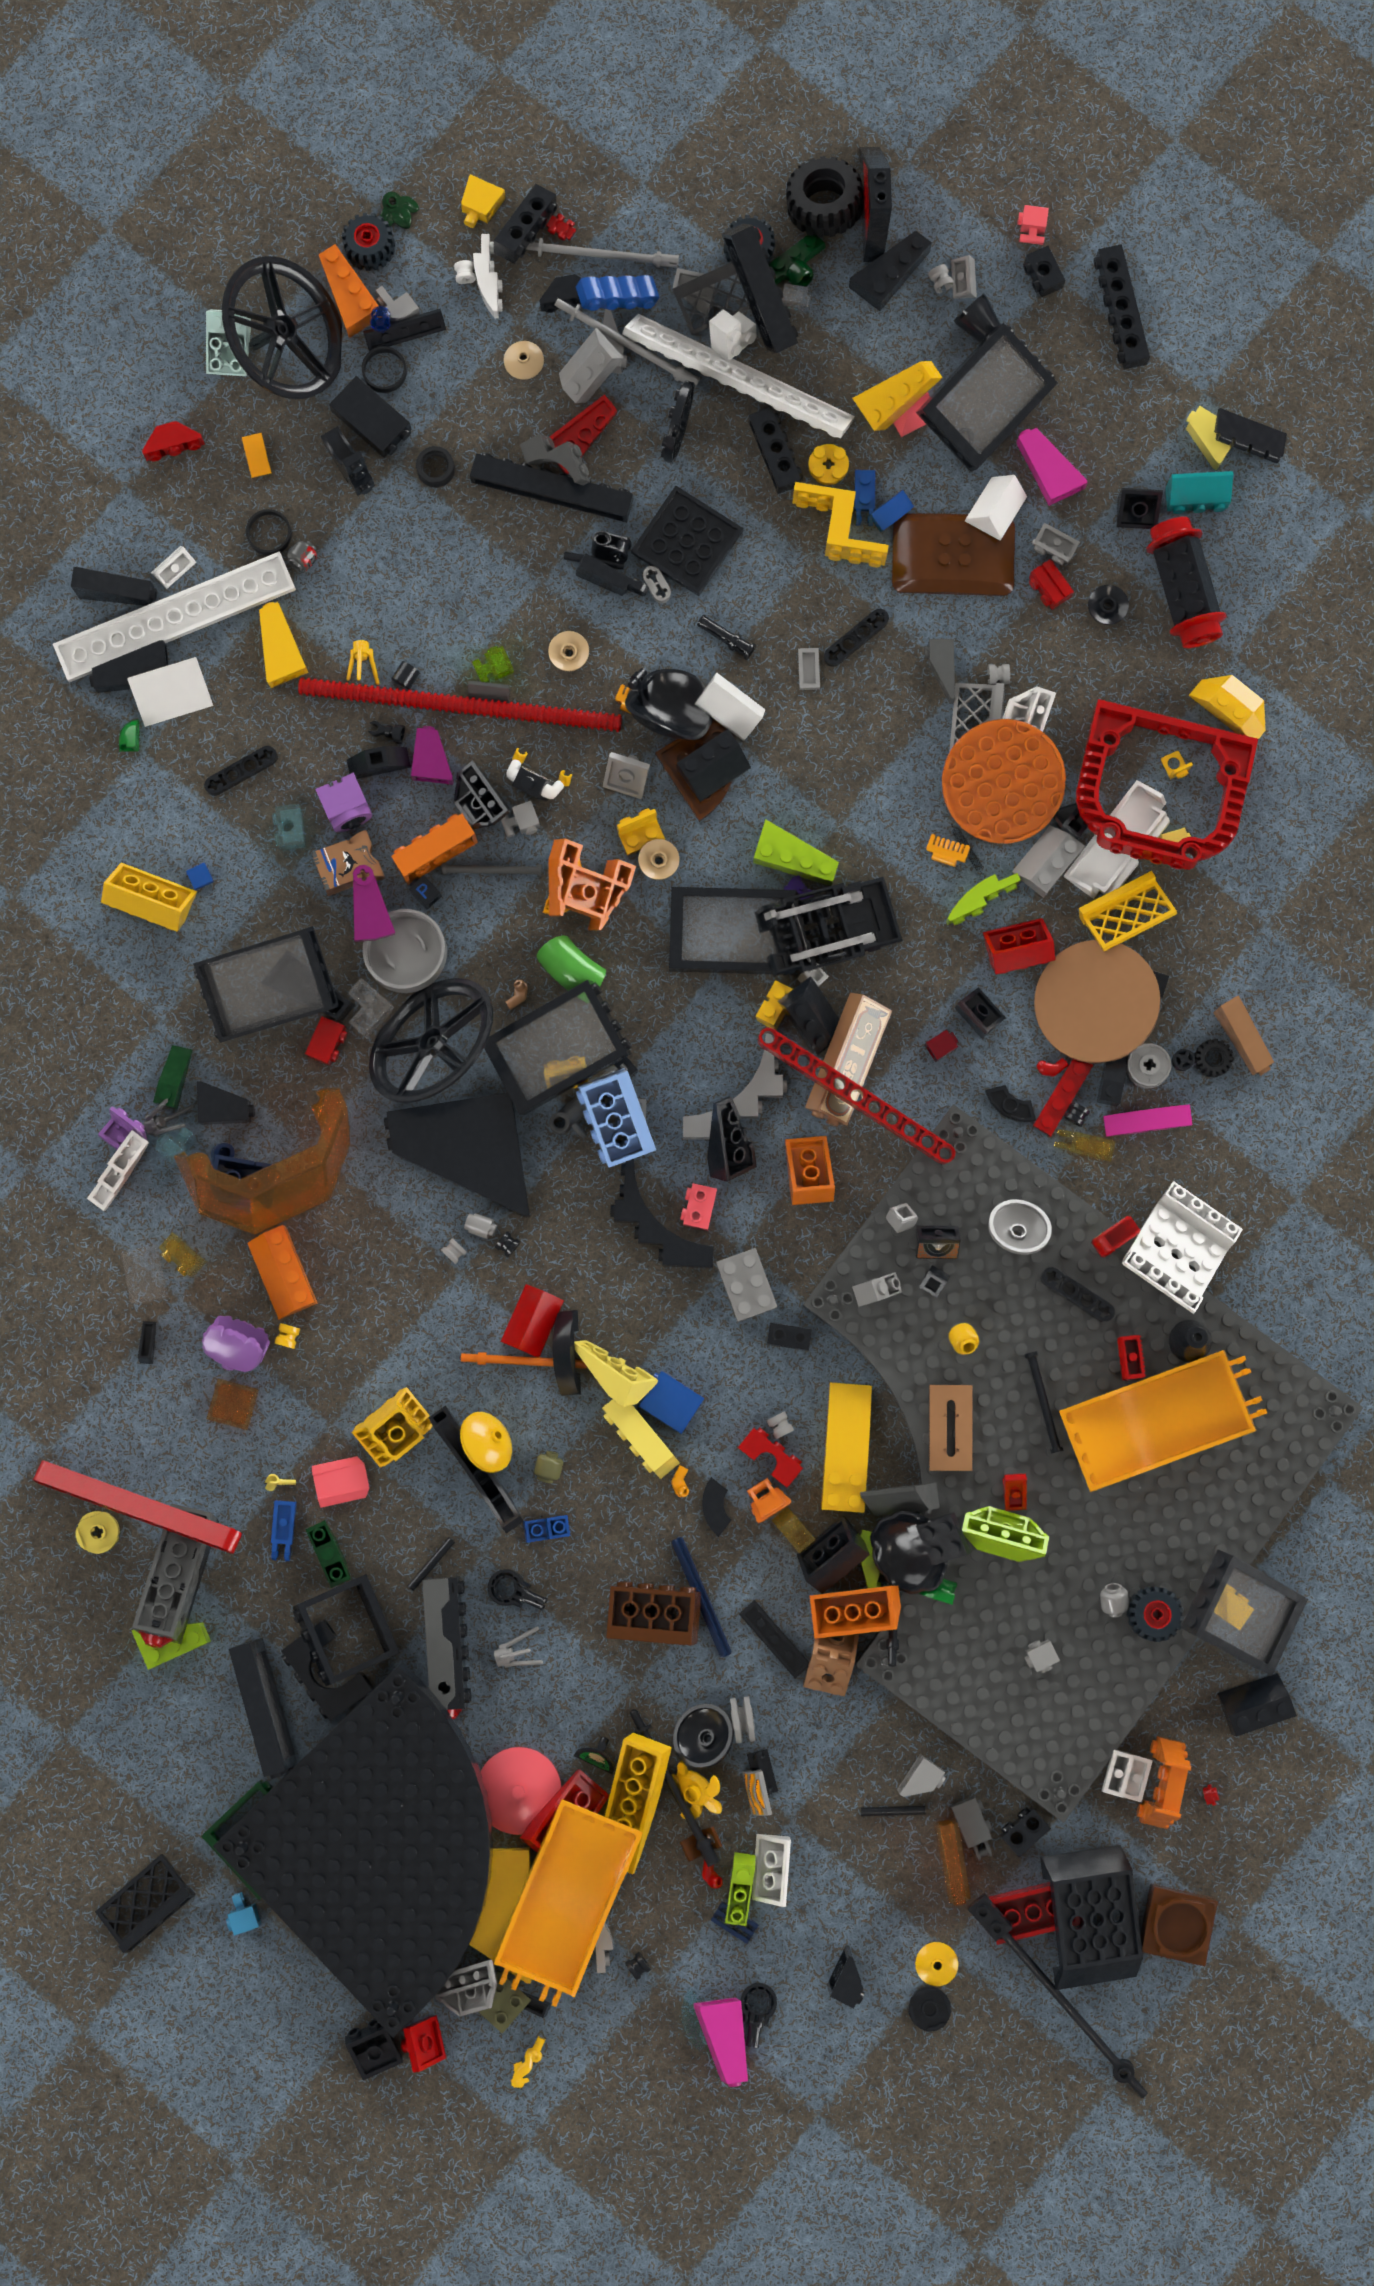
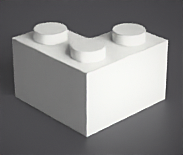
M723 309L709 321L711 349L727 361L739 355L747 345L752 344L757 338L756 324L739 311L732 316Z

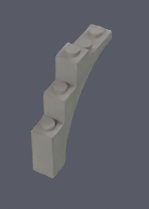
M766 1034L765 1043H772V1035ZM765 1049L760 1066L753 1079L733 1099L740 1119H758V1113H762V1101H758V1098H783V1093H787V1080H783V1075H775L779 1068L778 1060H774V1055ZM713 1111L701 1115L684 1116L683 1140H709Z

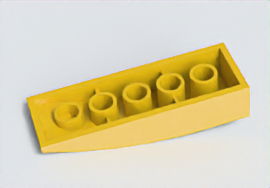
M830 1382L821 1499L822 1510L865 1512V1502L861 1498L860 1492L866 1491L872 1394V1386Z
M632 1733L623 1739L605 1817L643 1832L627 1871L630 1874L635 1873L656 1811L672 1749L668 1745L636 1733Z

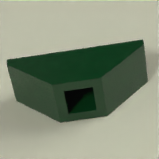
M324 1520L305 1529L330 1587L333 1588L350 1580L351 1577L346 1560L327 1522Z

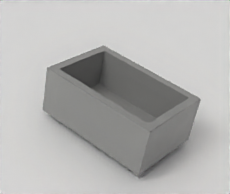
M756 1248L716 1262L737 1323L777 1309L776 1301Z

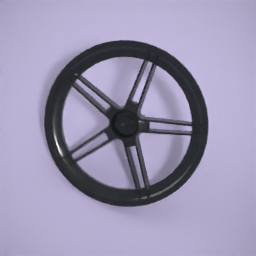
M275 256L258 257L240 266L230 277L222 301L223 327L228 344L236 360L258 385L280 397L306 399L323 392L333 383L339 373L342 349V324L338 311L328 292L310 272L284 258ZM261 274L271 317L235 308L236 299L241 287L248 279L255 275ZM275 274L285 276L300 285L311 296L316 305L295 315L288 316ZM319 308L320 312L299 324L297 323L296 318ZM234 314L261 321L263 324L235 316ZM321 315L324 319L328 336V352L324 365L297 335V329ZM235 322L263 331V333L255 336L249 342V346L253 347L254 350L269 344L262 371L253 364L245 353L237 335ZM285 345L313 373L315 378L312 381L302 385H287L273 380ZM275 347H276V348H277V351H276L274 360H273V362H272V365H271L269 374H268V376H267L268 369H269V366H270V362H271V359H272V356H273V352H274V349H275Z
M450 978L432 983L411 995L380 1029L374 1041L369 1060V1073L376 1090L391 1101L412 1103L435 1096L458 1081L478 1059L490 1036L493 1024V1006L487 992L479 984L469 979ZM449 995H463L474 1000L440 1026L438 998ZM424 1006L423 1034L418 1037L392 1042L405 1021ZM431 1007H432V1021H433V1025H431ZM481 1014V1025L477 1040L465 1058L448 1045L447 1040ZM418 1052L399 1088L392 1085L386 1072V1058ZM437 1054L453 1070L450 1075L440 1082L423 1089L414 1090L434 1055Z

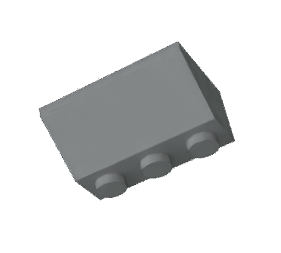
M598 328L594 329L559 373L562 389L575 403H586L624 358Z
M1050 825L1011 873H1018L1021 881L1044 898L1085 846L1069 833Z

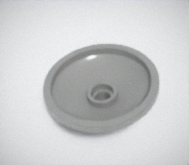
M1008 1200L998 1204L992 1210L988 1220L989 1232L994 1241L1003 1249L1015 1254L1028 1255L1042 1250L1049 1242L1052 1233L1051 1223L1045 1212L1033 1203L1024 1200Z

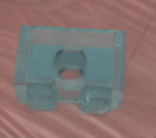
M301 805L276 806V813L272 814L274 826L278 825V833H275L276 846L279 845L282 851L307 848ZM286 824L294 825L293 829L287 832L284 831V826Z

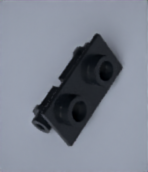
M768 1749L747 1754L751 1771L760 1769L763 1771L768 1795L777 1792L778 1789Z

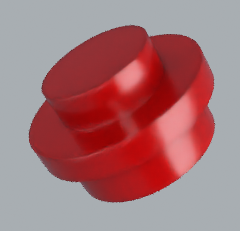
M1208 1784V1787L1203 1788L1207 1805L1212 1804L1216 1806V1801L1220 1800L1217 1788H1212V1785Z

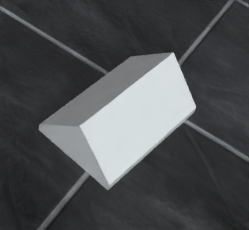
M1016 476L992 477L968 514L965 522L1001 541L1027 498Z
M718 673L713 676L695 703L696 706L743 741L761 721L765 712L763 707Z
M757 1834L752 1900L786 1907L790 1837Z

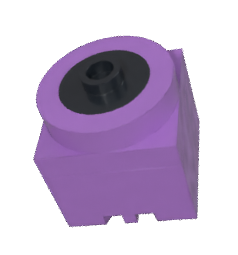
M354 773L342 777L341 783L337 782V780L333 781L332 787L326 784L315 789L335 832H345L357 828L372 817L371 810Z

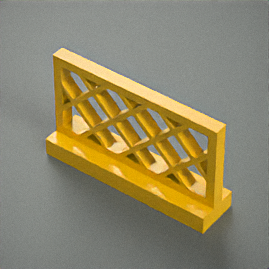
M1152 871L1079 908L1080 920L1083 925L1086 924L1103 951L1177 914V910L1156 882V877ZM1155 889L1158 893L1157 899L1146 897V893ZM1132 900L1140 901L1139 908L1128 907V902ZM1143 903L1155 904L1153 912L1143 910ZM1158 905L1167 906L1170 910L1164 914L1156 912ZM1114 909L1122 910L1120 918L1109 916L1110 911ZM1126 911L1137 913L1134 921L1123 919ZM1140 914L1151 916L1150 921L1146 923L1138 922ZM1095 919L1104 920L1102 927L1093 926L1091 921ZM1107 921L1117 922V929L1105 928ZM1121 924L1132 925V930L1127 933L1120 931ZM1103 933L1114 935L1113 940L1105 944L1102 940Z

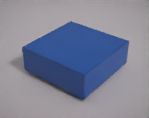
M205 862L186 871L195 891L214 882Z

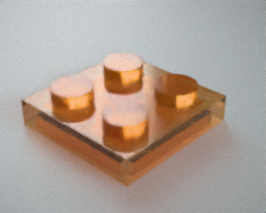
M218 1378L206 1419L248 1430L259 1389Z

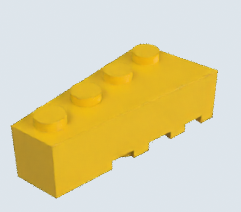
M920 361L852 399L874 431L886 430L943 377L932 361Z

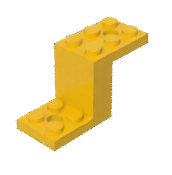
M795 482L793 504L800 508L816 507L819 511L832 510L825 556L833 561L846 559L852 564L865 562L869 563L871 567L885 566L889 545L848 539L856 491Z

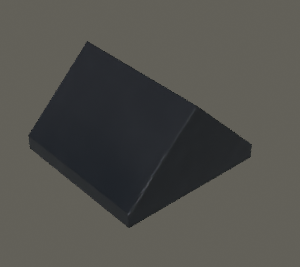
M1122 488L1118 495L1116 527L1151 529L1157 525L1163 490Z
M979 987L959 1001L955 1007L957 1012L982 1039L1006 1019Z

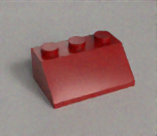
M1043 918L983 932L990 964L995 975L1056 960L1054 940Z

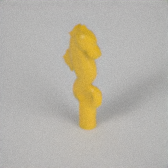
M538 2036L533 2047L528 2048L525 2052V2061L514 2064L515 2072L513 2079H511L514 2088H522L525 2083L529 2082V2078L523 2077L531 2071L533 2062L537 2063L541 2060V2049L546 2039Z

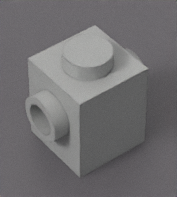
M1048 1639L1043 1642L1037 1640L1029 1644V1649L1025 1650L1027 1656L1024 1659L1029 1669L1034 1668L1036 1672L1041 1671V1673H1045L1053 1668V1664L1060 1661L1051 1641Z

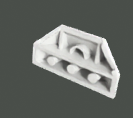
M1035 687L1009 699L1002 719L1026 722L1043 732L1056 693Z

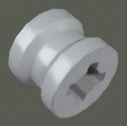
M453 1238L449 1241L447 1247L441 1249L455 1264H457L458 1258L461 1255L467 1253Z

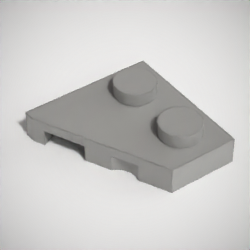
M677 268L673 288L704 274ZM704 288L700 297L711 302L714 289ZM699 291L693 293V295L698 296ZM689 295L684 297L688 303L694 306L697 298ZM698 300L696 309L706 315L710 304Z

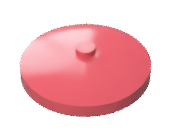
M527 1747L504 1749L492 1756L481 1770L482 1781L487 1791L492 1826L508 1834L522 1835L535 1816L562 1787L559 1773L554 1764L544 1754Z

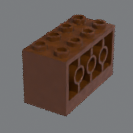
M617 1582V1585L610 1586L606 1638L695 1645L698 1642L701 1592H697L696 1587L683 1586L680 1587V1590H675L674 1585H659V1588H654V1584L641 1583L638 1586H633V1582ZM633 1604L634 1607H636V1612L634 1613L631 1610V1606H633ZM654 1606L657 1609V1614L655 1615L651 1610ZM675 1608L679 1611V1615L676 1617L672 1613V1610Z

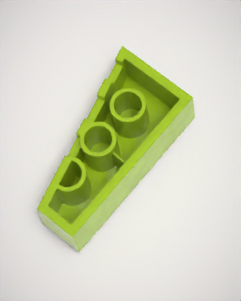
M765 819L753 863L832 886L839 862Z

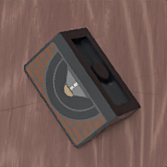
M916 1225V1258H958L961 1242L958 1226Z

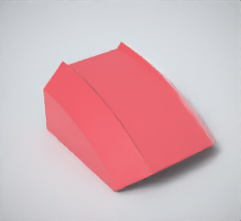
M357 1456L312 1466V1475L320 1508L366 1498L369 1491L367 1473L364 1462Z

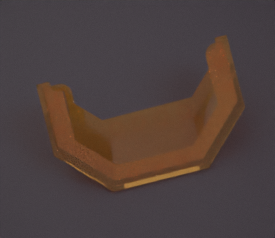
M325 1087L316 1091L319 1101L311 1105V1108L322 1131L316 1145L242 1179L213 1169L208 1156L204 1153L196 1152L187 1156L185 1152L174 1155L198 1213L255 1235L330 1200L350 1147L348 1109L340 1089Z

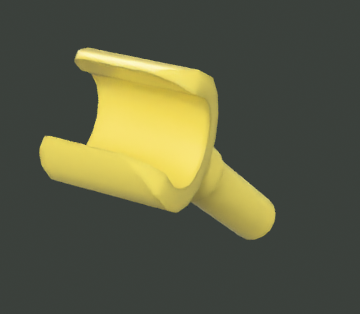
M270 1474L265 1480V1483H267L265 1489L273 1491L277 1485H296V1480L279 1479L277 1475Z

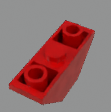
M177 421L156 426L142 452L146 461L155 462L159 461L162 456H177L181 454V451L188 449L190 451L198 450L205 443L200 433Z

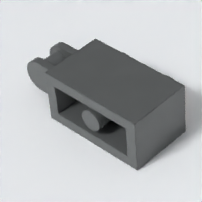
M974 1796L950 1805L967 1848L973 1847L978 1861H981V1858L985 1856H993L987 1843L988 1840L992 1839L990 1833L993 1832L989 1820L985 1821L982 1812H985L981 1800H976ZM984 1843L985 1847L978 1850L976 1845Z

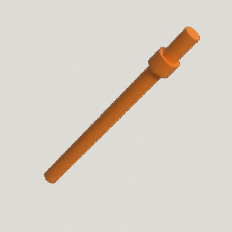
M478 1352V1354L461 1353V1362H475L477 1365L494 1363L554 1367L553 1358L487 1355L486 1352ZM575 1359V1368H587L582 1360Z

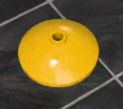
M475 1412L467 1416L461 1425L460 1439L463 1450L469 1460L477 1468L488 1473H496L506 1468L512 1457V1442L505 1426L496 1417L486 1412Z

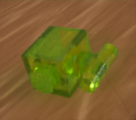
M494 646L488 649L487 653L484 654L487 662L484 665L481 664L479 659L472 661L481 682H489L487 677L489 673L493 674L495 681L514 673L513 666L503 646Z

